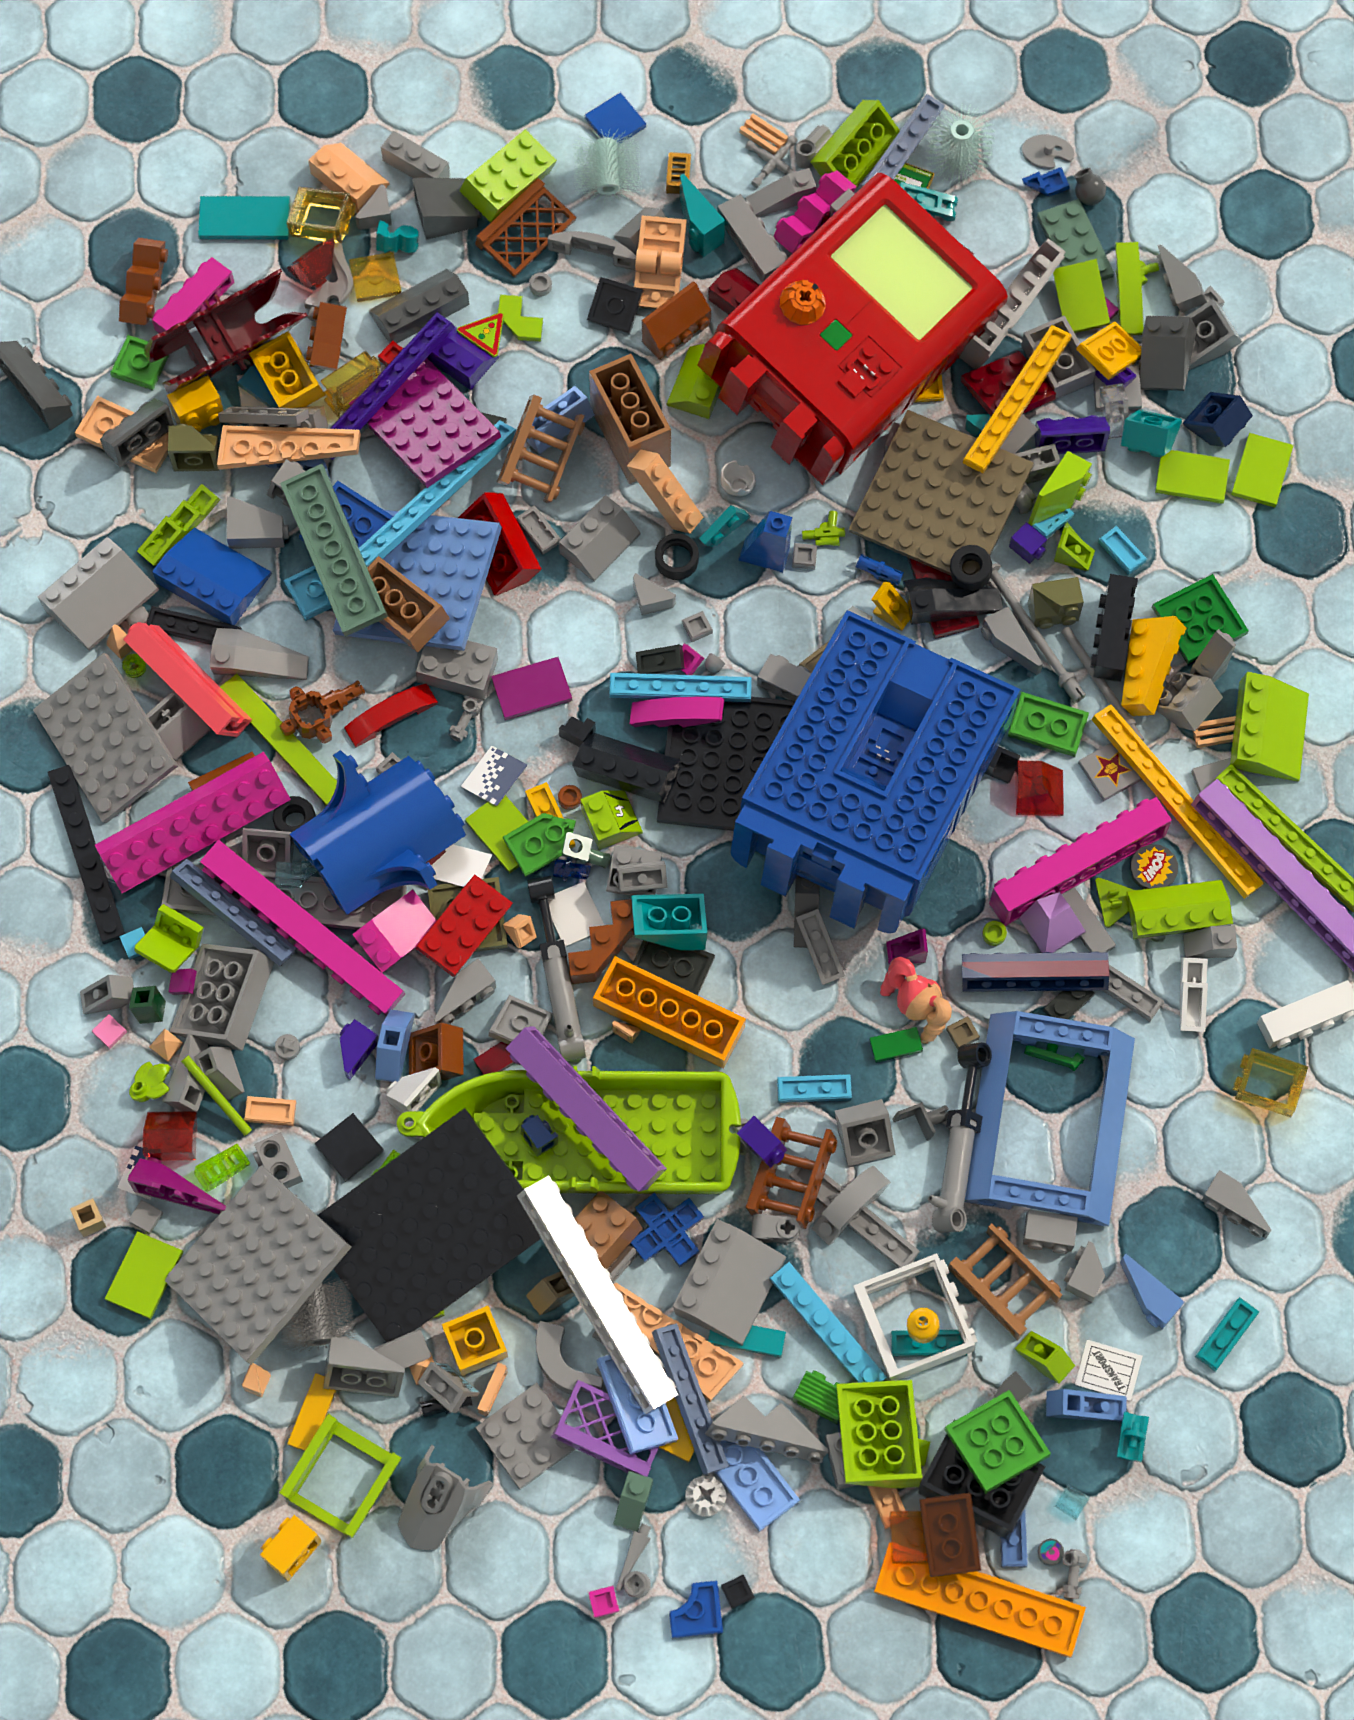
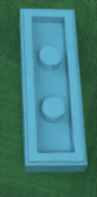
M850 1074L777 1077L778 1103L846 1101L852 1099Z

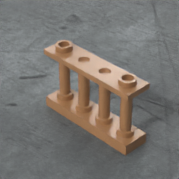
M533 394L529 396L497 482L502 485H508L510 481L514 482L515 480L546 493L543 501L549 503L552 502V499L556 500L561 487L558 484L577 435H581L585 426V422H582L584 415L579 414L575 416L574 420H571L543 408V405L540 404L542 398ZM540 416L569 428L570 432L566 442L536 430L535 426H532L534 418ZM533 438L562 450L558 463L527 451L524 447L526 439ZM524 459L553 471L554 474L550 484L548 485L518 472V469H516L518 460L522 461Z
M991 1224L986 1232L990 1238L966 1260L960 1261L955 1257L949 1263L948 1269L1019 1340L1027 1330L1024 1326L1026 1325L1025 1321L1049 1298L1055 1303L1060 1301L1062 1297L1060 1293L1061 1288L1053 1280L1048 1281L1007 1239L1008 1235L1001 1227L998 1226L996 1228ZM998 1244L1008 1255L984 1278L980 1277L978 1279L972 1273V1267ZM1016 1262L1025 1273L1001 1296H995L989 1290L991 1288L990 1285ZM1034 1280L1043 1291L1019 1314L1015 1313L1013 1315L1007 1309V1303L1029 1282Z

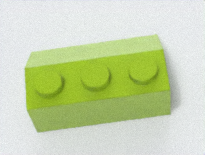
M705 344L689 346L666 406L710 419L721 388L697 366Z

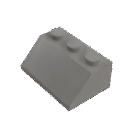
M605 495L559 542L560 554L591 580L595 581L640 535V531L624 509Z

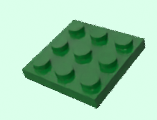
M1213 574L1152 605V609L1157 617L1176 616L1186 627L1184 635H1181L1178 642L1180 646L1178 650L1187 664L1197 660L1218 629L1222 633L1230 635L1234 641L1247 635L1249 632Z

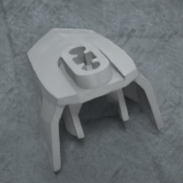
M432 1444L416 1470V1480L406 1499L398 1522V1527L411 1548L421 1550L438 1549L446 1535L471 1510L480 1506L493 1486L491 1481H486L474 1487H469L470 1480L468 1478L463 1481L460 1476L445 1468L444 1463H430L429 1457L435 1448Z

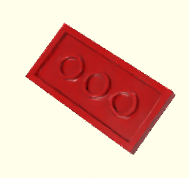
M474 874L418 943L416 949L452 977H455L511 908L513 903Z

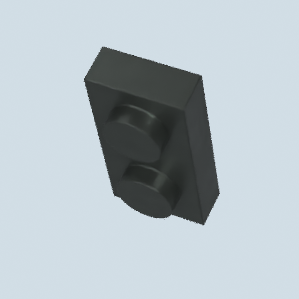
M680 644L635 652L638 674H658L685 669L683 647Z
M1093 990L1062 991L1043 1009V1012L1050 1017L1069 1020L1094 996L1095 992Z

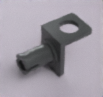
M919 1103L898 1111L892 1120L895 1123L915 1115L926 1140H930L936 1132L933 1126L947 1121L948 1112L945 1111L949 1108L944 1105L927 1112L923 1103Z

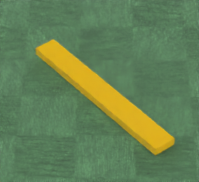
M1054 325L1050 326L963 459V464L981 473L985 472L1071 340L1072 334Z

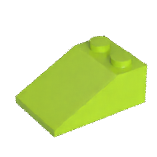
M1067 451L1039 492L1028 524L1032 526L1035 523L1046 520L1068 508L1070 509L1076 500L1081 501L1086 492L1083 486L1086 487L1092 476L1089 473L1092 463Z

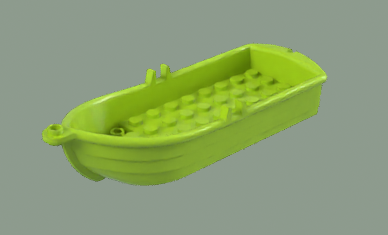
M573 1066L574 1070L667 1168L647 1190L639 1192L628 1186L625 1176L610 1166V1160L593 1148V1142L587 1136H583L578 1132L573 1120L566 1118L559 1111L560 1106L543 1094V1088L527 1077L526 1070L499 1071L475 1077L444 1093L425 1112L408 1111L402 1113L397 1119V1128L402 1135L424 1138L455 1114L466 1108L524 1189L549 1176L558 1185L560 1194H597L598 1192L606 1194H722L731 1185L741 1146V1138L738 1134L729 1131L731 1127L741 1126L739 1103L730 1077L723 1072L600 1071L596 1066H592V1071H578L577 1066ZM531 1115H538L542 1121L546 1120L552 1129L551 1134L555 1132L558 1134V1144L538 1157L520 1134L522 1122ZM408 1121L414 1123L411 1127L405 1126Z

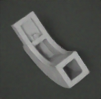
M875 1166L869 1167L839 1193L821 1213L822 1216L811 1229L828 1245L832 1244L847 1225L867 1205L875 1201L891 1182Z
M540 1321L536 1335V1351L538 1362L547 1379L555 1387L570 1395L577 1380L602 1391L604 1383L602 1377L576 1371L570 1368L562 1359L560 1352L565 1333L564 1327ZM582 1388L580 1389L583 1392L589 1393L588 1391Z

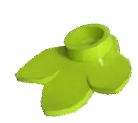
M151 1062L144 1063L135 1074V1082L129 1089L130 1097L138 1102H146L150 1098L157 1099L169 1091V1087L163 1081L171 1067L168 1064H156L153 1066Z

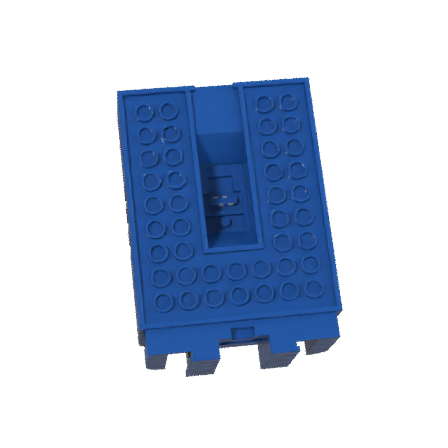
M847 610L742 797L740 814L734 826L731 856L737 863L747 868L755 851L766 856L761 880L762 886L786 897L798 875L834 892L830 918L855 929L864 903H867L882 910L877 930L884 933H895L902 919L912 913L952 833L955 831L961 815L965 812L970 798L975 793L1011 724L1021 689L956 659L945 658L917 645L916 641Z

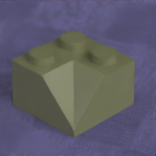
M186 424L169 426L168 454L173 471H220L217 467L220 447L218 436L211 434L201 435L193 426Z
M1078 577L1032 584L1027 603L1031 621L1036 628L1047 629L1056 624L1072 625L1079 621L1084 601Z

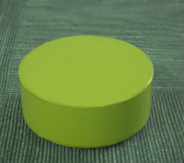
M999 921L988 922L982 931L983 940L991 946L1002 944L1007 935L1006 927Z

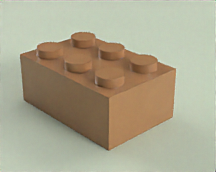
M598 1192L575 1218L576 1223L583 1228L589 1245L596 1250L598 1260L605 1269L609 1268L643 1229L634 1215L604 1192Z

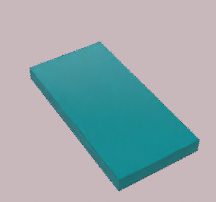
M200 196L199 239L289 240L290 196Z

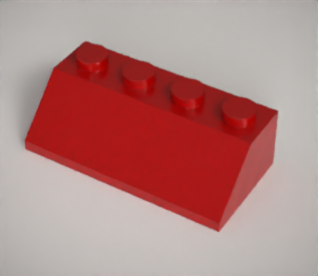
M484 492L458 517L460 519L500 523L502 527L486 578L494 596L528 583L542 570L503 493Z

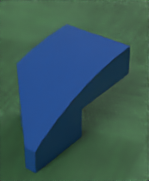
M1062 167L1042 175L1040 172L1022 178L1024 185L1047 196L1070 189Z

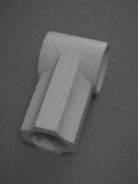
M818 125L806 139L800 140L797 143L795 162L800 168L807 169L813 166L810 161L833 135L828 127Z

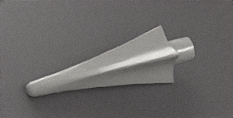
M642 1523L639 1531L633 1532L626 1561L616 1586L617 1591L622 1589L626 1576L631 1572L636 1561L651 1540L647 1537L651 1529L650 1526Z

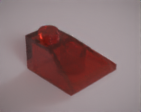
M330 238L321 241L286 268L307 288L313 286L316 288L327 282L325 277L331 273L335 245L334 239Z
M1018 760L1015 770L1016 815L1063 816V770L1043 761Z

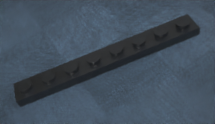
M70 765L48 771L47 773L103 944L118 940L120 939L119 936L125 934L100 854L95 847L96 842Z

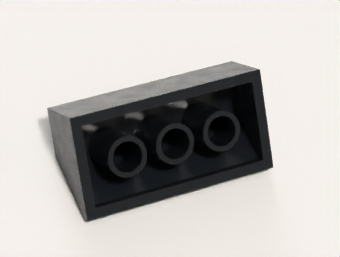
M593 733L581 744L572 766L579 777L664 804L680 767L681 760Z

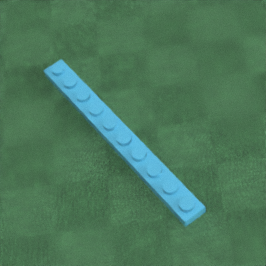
M499 420L494 426L500 431L501 438L430 487L424 488L359 547L366 566L368 567L378 556L383 559L513 440L516 429Z

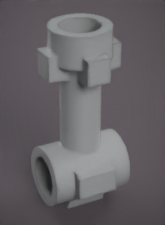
M473 698L463 701L461 706L464 712L457 726L452 725L449 730V737L457 742H462L463 738L466 739L468 732L465 729L470 719L478 716L480 712L477 700Z
M1070 1549L1063 1554V1563L1069 1566L1068 1584L1063 1586L1064 1598L1079 1599V1594H1081L1082 1587H1078L1079 1568H1084L1088 1561L1086 1554L1082 1553V1550Z

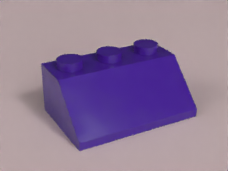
M456 326L427 357L434 366L469 390H472L499 358V356L492 357L458 334Z
M1090 415L1085 418L1065 417L1059 420L1044 418L1036 421L1035 426L1039 430L1034 434L1036 448L1055 444L1058 455L1066 454L1067 451L1073 454L1105 452L1110 435V426L1105 417H1098L1096 415Z

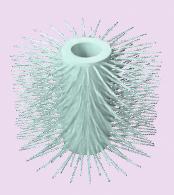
M962 108L959 119V112L957 118H954L953 114L951 115L954 123L950 118L948 123L937 117L938 120L946 123L948 127L942 126L939 123L938 126L946 130H940L939 128L937 130V128L933 129V127L931 130L929 128L928 131H939L943 135L938 133L934 135L933 133L932 136H929V141L932 142L930 145L929 143L927 144V148L932 147L933 149L935 147V149L940 148L942 150H926L929 155H931L930 153L933 155L934 153L942 154L941 156L938 155V157H928L929 160L931 158L933 160L934 158H945L938 162L948 161L945 163L947 166L943 172L951 166L950 170L955 172V170H952L954 168L957 173L958 168V186L960 170L962 173L963 167H965L964 177L966 171L969 173L967 167L969 171L971 170L977 175L968 163L976 169H980L981 172V167L975 166L972 162L981 164L982 167L983 165L984 167L985 165L986 167L988 166L978 162V160L976 161L974 158L980 159L981 157L977 155L981 153L990 157L989 153L992 151V148L989 147L991 144L992 146L994 145V141L989 142L987 139V141L984 140L983 142L980 138L995 139L993 135H977L983 134V132H992V130L988 131L987 129L986 131L984 129V131H978L982 127H987L988 124L974 128L977 124L986 121L985 119L981 122H976L972 126V117L966 116V118H969L967 120L964 113V119L962 120ZM938 136V137L942 138L943 140H939V141H938L936 137ZM933 142H934L935 144H936V142H937V143L939 142V143H941V144H943V145H941V146H936V145L933 144ZM980 143H985V144L987 145V147H986L985 145H984V147H983V146L981 147V146L978 145V144H980ZM983 148L984 150L986 149V151L980 152L977 149ZM981 158L985 162L989 161V159L992 161V158Z
M603 136V138L601 137L598 140L595 139L593 141L595 143L589 144L591 143L589 141L586 142L588 144H573L593 147L587 150H575L578 152H588L580 153L583 155L575 154L578 160L573 162H582L580 164L582 166L573 168L586 169L580 170L583 172L576 173L578 177L574 179L578 180L575 181L582 183L574 185L581 186L586 185L584 182H589L587 185L596 186L593 187L595 189L593 191H597L594 193L601 194V196L603 194L615 195V193L623 192L620 190H625V188H637L633 186L625 187L630 185L640 186L629 184L626 180H632L630 183H634V180L642 182L637 181L641 179L633 178L635 176H632L638 173H629L634 171L631 169L638 170L636 164L640 162L632 161V158L640 156H628L633 154L630 152L637 150L636 148L625 147H636L637 145H622L625 143L622 141L617 142L620 139L615 140L613 136L610 138H604ZM590 188V189H585V190H584V191L590 190V191H588L589 193L593 192V191H591L592 188Z

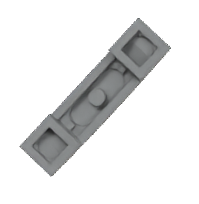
M581 231L560 232L548 236V250L570 255L572 248L613 257V266L635 270L636 255L624 245L608 237Z

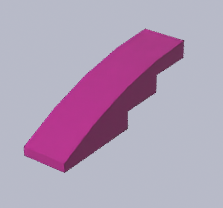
M673 697L632 702L629 724L633 727L651 724L658 727L676 724L682 727H690L722 721L724 699L722 697Z

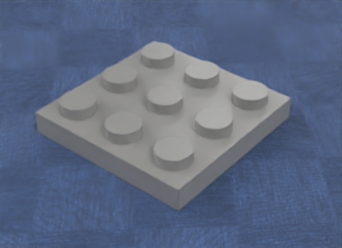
M538 1383L531 1386L475 1427L519 1490L575 1450V1448L551 1437L561 1415Z

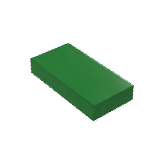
M917 1027L869 1039L875 1063L923 1052Z

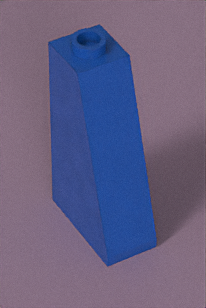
M769 511L745 538L739 561L783 573L790 553L793 517Z

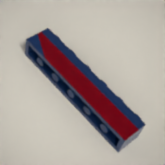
M1108 952L962 954V992L1109 990Z

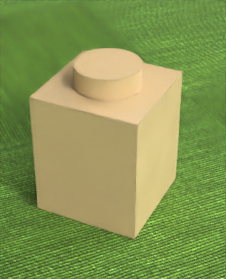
M93 1198L70 1208L83 1237L107 1227Z

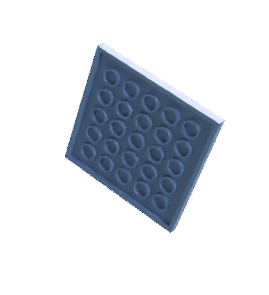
M385 510L392 516L398 513V511ZM430 515L383 558L389 565L442 605L450 618L424 646L465 650L502 529L500 523ZM336 618L332 631L335 635L344 636ZM379 621L348 635L357 638L405 643Z

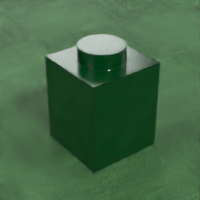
M157 987L132 988L129 1009L140 1024L163 1022L166 1001Z

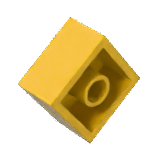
M209 376L167 395L172 416L177 424L193 426L200 432L210 425L214 426L220 423L218 413L223 411L221 398Z
M489 1306L442 1324L443 1332L461 1376L508 1358L506 1347Z
M293 1515L291 1519L287 1517L278 1527L280 1532L274 1539L270 1537L261 1547L262 1553L260 1554L263 1560L288 1582L322 1543L318 1534L296 1515Z

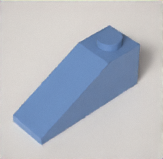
M1125 1254L1120 1261V1265L1143 1314L1147 1316L1146 1320L1156 1328L1159 1326L1161 1329H1164L1182 1307L1184 1301Z
M1069 1389L1047 1391L1046 1417L1122 1422L1123 1413L1126 1412L1127 1396Z

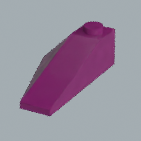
M148 1157L147 1160L140 1158L127 1179L135 1193L218 1215L225 1211L226 1208L224 1204L162 1164V1161L156 1158Z

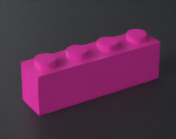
M210 257L207 262H203L199 266L198 271L192 277L186 279L183 287L177 293L170 296L168 303L162 309H158L152 319L155 331L163 333L177 323L183 322L194 314L206 310L203 304L206 299H208L210 305L215 304L212 297L217 294L220 298L234 284L232 271L213 257Z

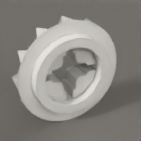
M702 1475L693 1479L688 1485L685 1495L686 1502L690 1510L695 1514L705 1517L712 1516L723 1508L726 1501V1491L723 1484L714 1476ZM699 1487L704 1489L706 1492L714 1489V1491L710 1495L711 1502L713 1504L708 1502L706 1499L697 1502L701 1497Z

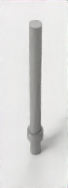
M1069 627L1064 628L1061 633L1108 703L1117 710L1140 739L1144 741L1143 736L1135 726L1136 721L1132 715L1127 714L1104 679L1093 677L1094 668H1090V657Z

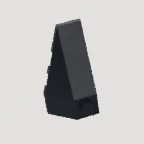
M927 577L903 580L911 625L993 614L1003 609L1000 591L996 588L982 587L978 590L969 591L958 587L952 581Z

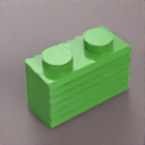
M815 1370L812 1373L806 1371L793 1396L792 1402L837 1424L839 1421L836 1384L841 1383L835 1382L833 1385L825 1381L826 1376Z

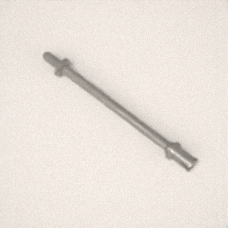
M999 563L992 564V581L1059 676L1058 685L1065 689L1073 703L1081 701L1086 694L1076 682V676L1074 673L1065 670L998 573L1001 565Z

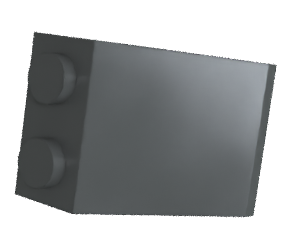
M466 178L412 179L415 203L426 240L478 228L477 219L481 218L479 210L459 191Z

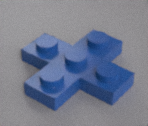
M653 1193L635 1207V1211L648 1228L636 1236L630 1244L636 1249L644 1263L664 1248L679 1267L699 1254V1249L686 1232L701 1222L704 1216L690 1198L669 1212L658 1196Z

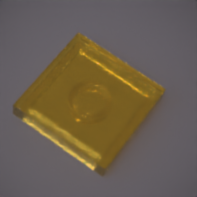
M394 252L349 259L357 302L391 297L402 293Z

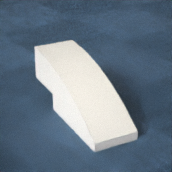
M1181 957V1031L1205 1032L1208 959Z

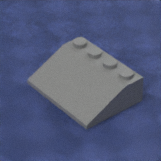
M106 537L41 593L38 599L44 610L90 651L110 633L114 624L120 625L159 589L118 545Z
M202 944L193 967L197 971L193 994L183 995L170 1032L186 1038L188 1034H191L213 1046L230 1047L232 1050L243 1051L274 962L259 950Z
M717 1219L673 1305L675 1315L743 1345L773 1285L770 1277L781 1269L786 1256L741 1229Z

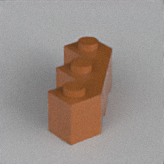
M138 238L133 243V261L126 274V293L120 299L119 322L146 325L150 319H153L157 291L161 288L162 270L164 263L168 259V249H165V241Z
M320 302L319 307H314L312 320L316 321V327L311 326L309 340L313 341L312 347L308 346L306 360L310 361V367L337 371L347 307Z
M631 899L610 902L611 925L589 927L591 950L568 953L572 984L595 982L607 965L623 949L626 942L633 937L634 926Z

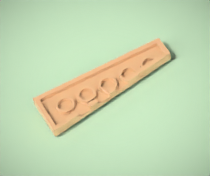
M223 425L217 467L222 470L284 463L286 459L292 462L358 455L361 434L359 430Z
M615 1282L613 1284L615 1289L622 1294L628 1311L635 1316L641 1333L645 1334L648 1338L650 1348L659 1357L660 1354L652 1331L677 1323L703 1396L710 1402L743 1367L744 1363L736 1357L708 1342L701 1335L684 1327L683 1324L665 1315L653 1305H649L645 1300Z

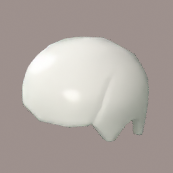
M736 460L726 463L721 469V486L724 491L730 495L740 497L752 492L756 480L755 474L749 469V466H740Z

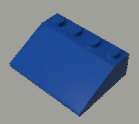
M195 527L163 556L152 571L156 584L223 623L236 625L272 574L268 569Z

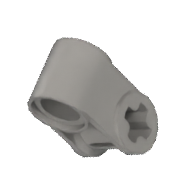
M769 1214L753 1215L751 1236L762 1243H792L798 1238L799 1225L793 1217ZM786 1225L791 1226L790 1234H785L784 1229Z

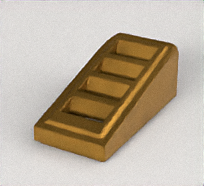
M669 152L666 193L680 194V181H672V179L680 180V175L672 173H685V176L688 179L690 178L691 153ZM673 159L686 160V162H675ZM673 166H684L685 169H683V168H672V167H673Z

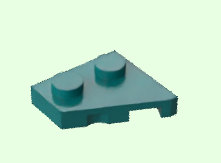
M730 505L699 539L707 546H717L726 536L751 516L745 510Z

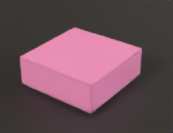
M108 1014L92 1030V1033L110 1049L127 1031Z

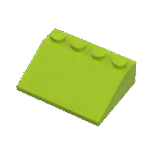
M1246 672L1239 682L1230 764L1236 769L1299 782L1309 693L1271 676Z
M912 1380L836 1384L845 1484L884 1488L919 1487L922 1480Z

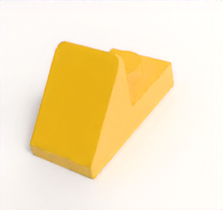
M883 582L871 599L876 605L873 614L898 630H903L910 620L907 603L890 582Z

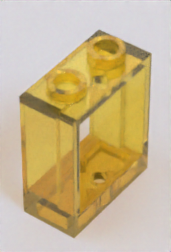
M299 187L286 224L293 237L342 243L344 236L349 232L350 218L355 214V203H353L350 193ZM310 206L341 209L335 227L305 223Z
M1252 1048L1248 1055H1243L1240 1068L1244 1070L1241 1077L1237 1076L1233 1090L1237 1091L1235 1099L1291 1118L1296 1110L1308 1066ZM1253 1063L1293 1076L1285 1104L1245 1091Z

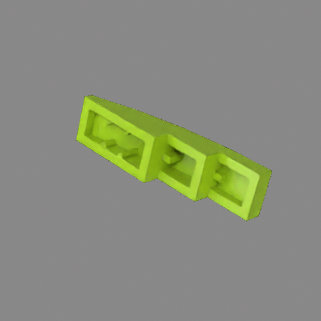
M1138 242L1116 243L1119 325L1130 336L1142 335L1143 301Z
M201 484L188 501L183 500L170 517H164L137 552L153 566H156L175 544L205 519L221 499L205 485Z

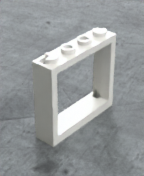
M938 1254L853 1286L854 1293L890 1381H898L975 1351L974 1343L977 1342L974 1329H968L965 1322L968 1319L967 1312L963 1304L958 1305L955 1298L959 1296L954 1282L949 1283L946 1276L949 1273V1269L944 1259L940 1261ZM934 1270L964 1344L898 1369L868 1294Z

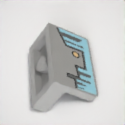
M430 1362L418 1381V1384L451 1413L458 1412L467 1396L477 1397L480 1393L446 1363Z

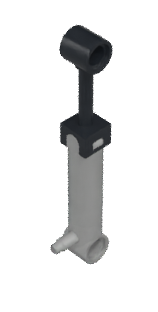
M551 876L529 879L527 883L531 903H539L547 942L540 944V951L560 1055L566 1061L586 1058L564 940L556 941L548 902L555 899Z
M984 1042L963 1044L957 1052L959 1064L967 1069L962 1107L960 1110L948 1111L946 1127L951 1130L940 1197L934 1195L928 1197V1201L938 1207L933 1212L932 1225L939 1233L960 1232L967 1223L966 1213L963 1209L975 1133H980L983 1116L971 1111L977 1069L988 1066L992 1058L991 1049Z

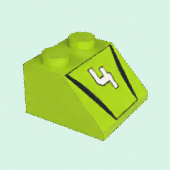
M600 791L580 799L581 811L598 850L643 833L625 791Z

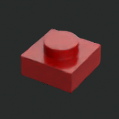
M392 340L378 355V360L388 366L404 348Z

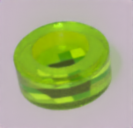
M137 653L127 655L122 662L124 673L131 678L141 677L147 668L146 662Z

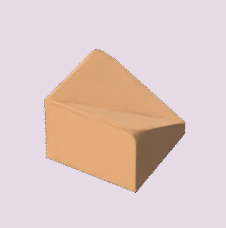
M114 624L106 644L122 660L133 649L123 640L127 634L118 625Z
M254 1363L250 1364L242 1387L246 1392L262 1397L271 1374Z

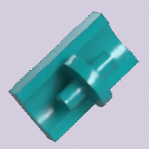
M1129 1412L1123 1413L1116 1458L1142 1462L1149 1422L1148 1416L1135 1415Z

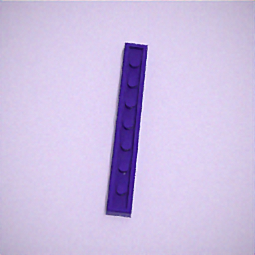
M437 312L330 429L360 431L454 329L453 323Z

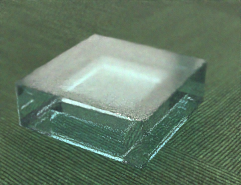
M1068 1484L1055 1507L1077 1520L1090 1497Z

